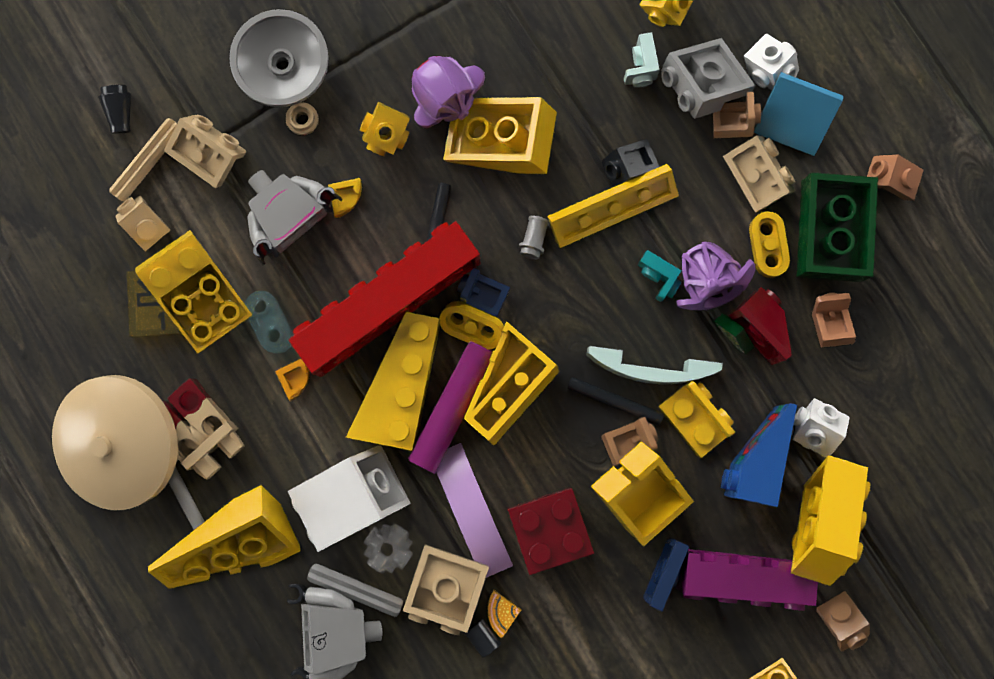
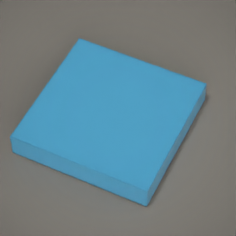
M781 72L761 113V123L756 124L754 133L815 156L843 101V96Z

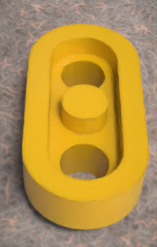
M762 212L752 220L749 226L753 258L756 270L762 276L775 278L783 274L790 264L785 226L782 218L776 213ZM761 225H767L770 228V235L761 233ZM766 257H773L775 259V267H769L766 264Z
M460 301L447 304L439 318L440 326L447 334L467 343L472 341L488 350L497 347L504 328L499 318ZM454 313L461 314L463 316V319H457L454 316ZM484 326L491 327L494 332H487Z

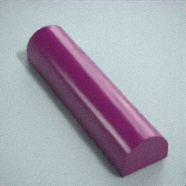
M472 341L468 343L408 458L410 462L433 474L436 473L469 408L479 382L484 377L493 352Z

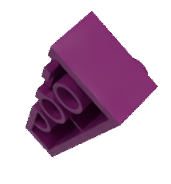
M688 549L681 566L682 573L675 589L684 594V598L704 600V597H712L724 603H738V600H750L751 605L771 607V602L784 603V608L805 610V605L816 606L818 582L791 574L793 560Z

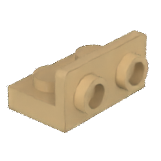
M192 115L180 118L163 151L213 187L222 186L235 160L244 157L246 150L239 146L236 138L229 134L221 133L212 127L213 123L204 116Z
M759 135L723 156L755 212H759L784 196L795 192L792 187L795 179L786 166L781 168L776 159L779 152L770 138L765 140L763 136Z

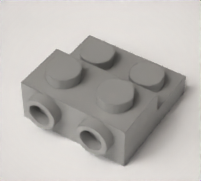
M722 38L670 52L661 69V78L666 87H673L678 95L679 107L685 112L689 111L694 119L720 111L725 102L746 96L747 92H752L756 86Z

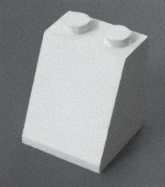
M381 445L351 456L288 491L292 499L293 508L300 515L307 529L308 538L315 545L318 552L411 504Z

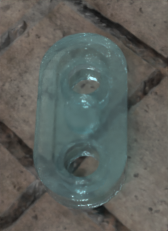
M266 291L253 292L247 297L245 305L252 313L248 320L261 346L274 354L287 351L291 347L288 339L293 336V332L277 299ZM264 301L266 309L261 313L256 312V304ZM278 330L280 332V339L277 342H271V332Z

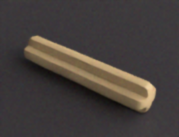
M167 118L111 186L109 191L113 196L124 202L165 153L163 150L177 125L174 120Z

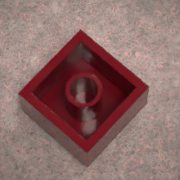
M571 487L507 508L529 575L594 554Z

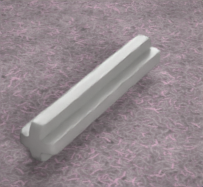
M314 564L308 573L307 580L326 589H332L345 597L393 617L399 615L403 606L401 598L319 564Z

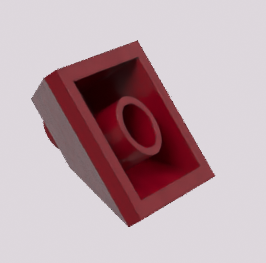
M760 287L745 299L728 317L745 328L753 346L773 365L787 360L792 355L785 311L779 306L781 304L780 299L771 290L767 289L765 291Z

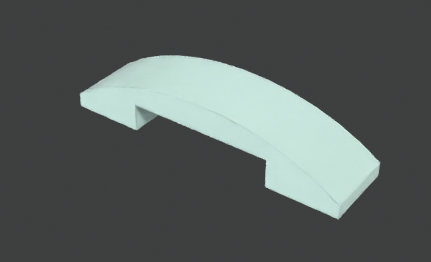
M589 346L586 356L593 362L616 375L652 384H678L692 380L695 381L721 371L723 363L688 359L684 361L682 372L621 364L623 350Z

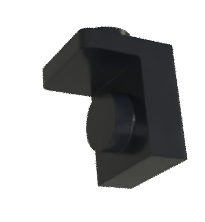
M647 139L616 148L602 160L605 175L613 187L660 167Z

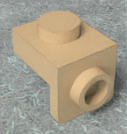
M141 195L135 200L132 197L128 198L117 208L119 212L116 215L118 224L145 252L170 231V228L147 205Z

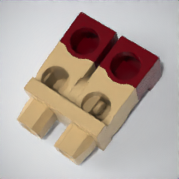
M189 378L167 398L169 402L163 401V403L167 407L175 425L178 440L177 459L186 470L194 469L203 478L210 479L221 468L218 462L210 455L220 447L229 458H232L245 445L236 433L238 427L230 421L228 416L205 392V388L199 381Z

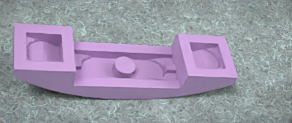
M461 443L448 448L436 472L474 561L489 566L487 578L512 567L513 564Z

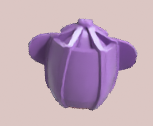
M429 57L412 74L411 89L419 104L414 114L417 125L429 128L438 124L443 119L446 122L457 119L463 120L469 115L468 111L474 102L472 95L484 83L485 72L475 65L463 68L451 57Z
M704 241L702 244L691 248L682 255L684 286L691 299L676 300L677 306L687 310H709L732 301L747 288L755 273V263L749 259L741 268L739 262L734 260L730 254L711 242ZM734 286L733 289L728 293L727 290L730 287ZM720 293H722L723 295L722 297L718 298L712 297Z

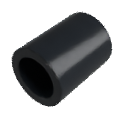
M484 619L472 625L468 633H464L482 658L492 653L501 644Z

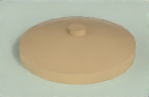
M108 375L87 380L68 393L60 404L54 419L52 445L58 468L72 490L92 505L108 510L134 508L153 499L169 482L175 469L178 454L175 425L163 401L143 383L120 375Z

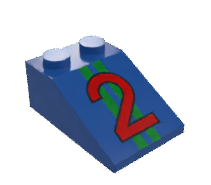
M790 403L775 406L730 463L729 470H724L721 480V489H725L724 496L778 507L797 409L796 404Z

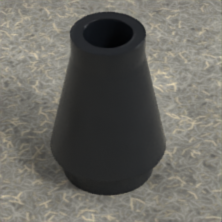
M127 85L101 87V95L98 98L109 124L110 133L122 134L131 132V93L128 92Z

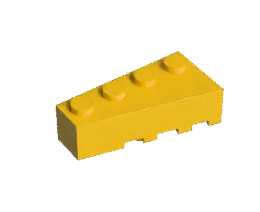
M410 312L405 313L346 438L413 451L417 442L440 329L439 318Z

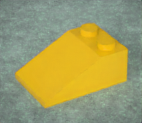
M541 97L474 98V102L468 111V116L463 120L450 121L444 161L512 173L547 174L557 112Z

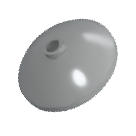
M280 9L262 12L244 23L233 39L229 58L231 72L241 90L254 101L272 107H287L309 98L322 84L329 63L328 48L318 27L307 17L297 12ZM286 61L288 62V67L283 70L278 69L279 63Z

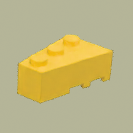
M507 321L502 330L503 333L498 345L490 357V363L484 377L480 380L464 417L493 446L560 372L556 363Z

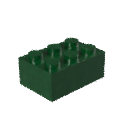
M810 173L801 181L796 277L863 282L873 277L878 177Z

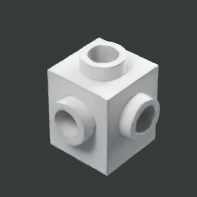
M765 34L744 55L748 75L762 88L768 87L773 90L781 72L795 78L799 72L797 52L794 47L787 42L781 43L768 34Z
M814 398L807 408L801 407L797 411L794 419L796 427L793 440L824 457L831 456L846 437L850 417L841 413L832 405L825 404Z

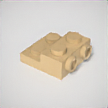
M425 544L403 611L409 613L408 618L421 624H427L428 620L440 623V629L454 635H459L460 631L468 633L489 566Z

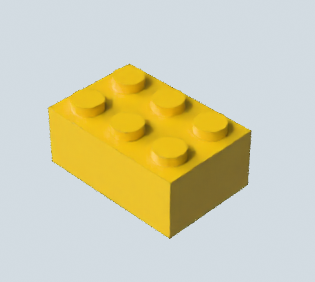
M828 455L804 484L791 574L831 586L840 576L846 574L847 569L853 563L859 561L863 550V544L859 542V536L867 518L866 512L863 511V504L870 491V482L866 481L868 467Z

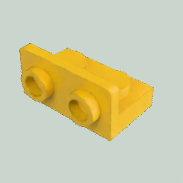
M692 380L661 403L658 408L664 413L665 417L696 455L702 458L725 438L731 437L735 433L731 427L734 422L722 408L717 410L710 402V399L713 397L709 390L701 382L696 384Z

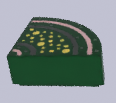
M721 314L714 321L726 338L743 354H748L754 348L745 328L726 314Z

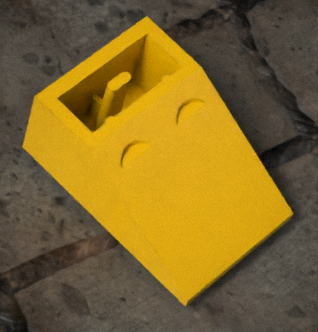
M191 230L135 268L138 277L197 354L252 316V313Z

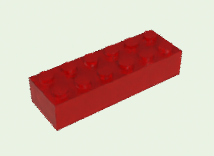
M457 221L451 225L447 222L441 224L431 232L433 237L424 244L420 242L414 243L403 252L405 255L403 259L396 264L392 261L386 263L376 271L377 277L367 284L365 281L359 282L348 291L350 295L348 298L340 303L337 300L331 302L320 311L321 317L312 323L307 320L292 331L294 336L288 339V341L312 374L323 377L399 323L406 312L413 313L462 278L464 274L469 273L473 268L481 264L480 253Z

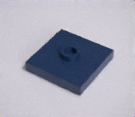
M670 537L665 542L643 595L644 600L651 607L663 611L672 587L675 588L682 573L681 566L689 549L688 545Z

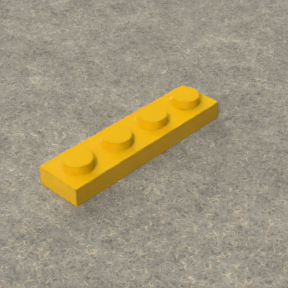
M665 164L548 215L547 217L557 244L562 248L678 197L679 194L673 171L668 164Z

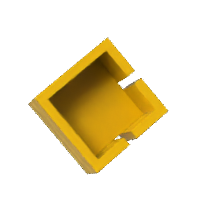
M640 442L619 461L622 465L621 468L617 470L613 466L591 487L623 527L644 547L694 501L681 483L675 479L674 474L662 458L643 442Z

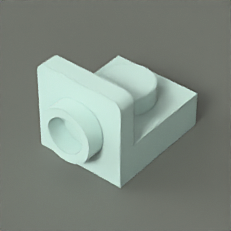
M651 32L640 34L636 46L632 47L634 64L640 67L626 70L624 75L625 85L633 84L634 87H644L652 84V80L657 79L659 65Z

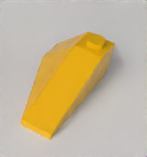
M260 485L231 500L148 566V572L168 589L208 580L210 574L229 570L231 575L240 573L241 567L259 563L261 568L273 565L300 552V545L281 504Z

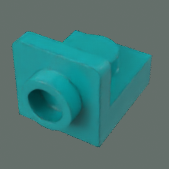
M648 250L637 265L643 269L641 273L648 279L656 283L659 280L665 282L655 299L661 302L666 296L670 298L674 296L682 282L677 279L681 272L680 269Z

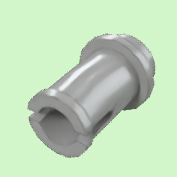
M529 216L524 241L519 243L520 255L537 260L540 254L544 253L542 244L549 220L540 216Z

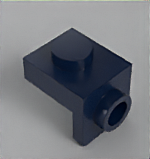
M476 268L472 269L470 276L467 274L463 275L457 292L461 293V302L497 318L510 291L509 286L481 275L480 270Z

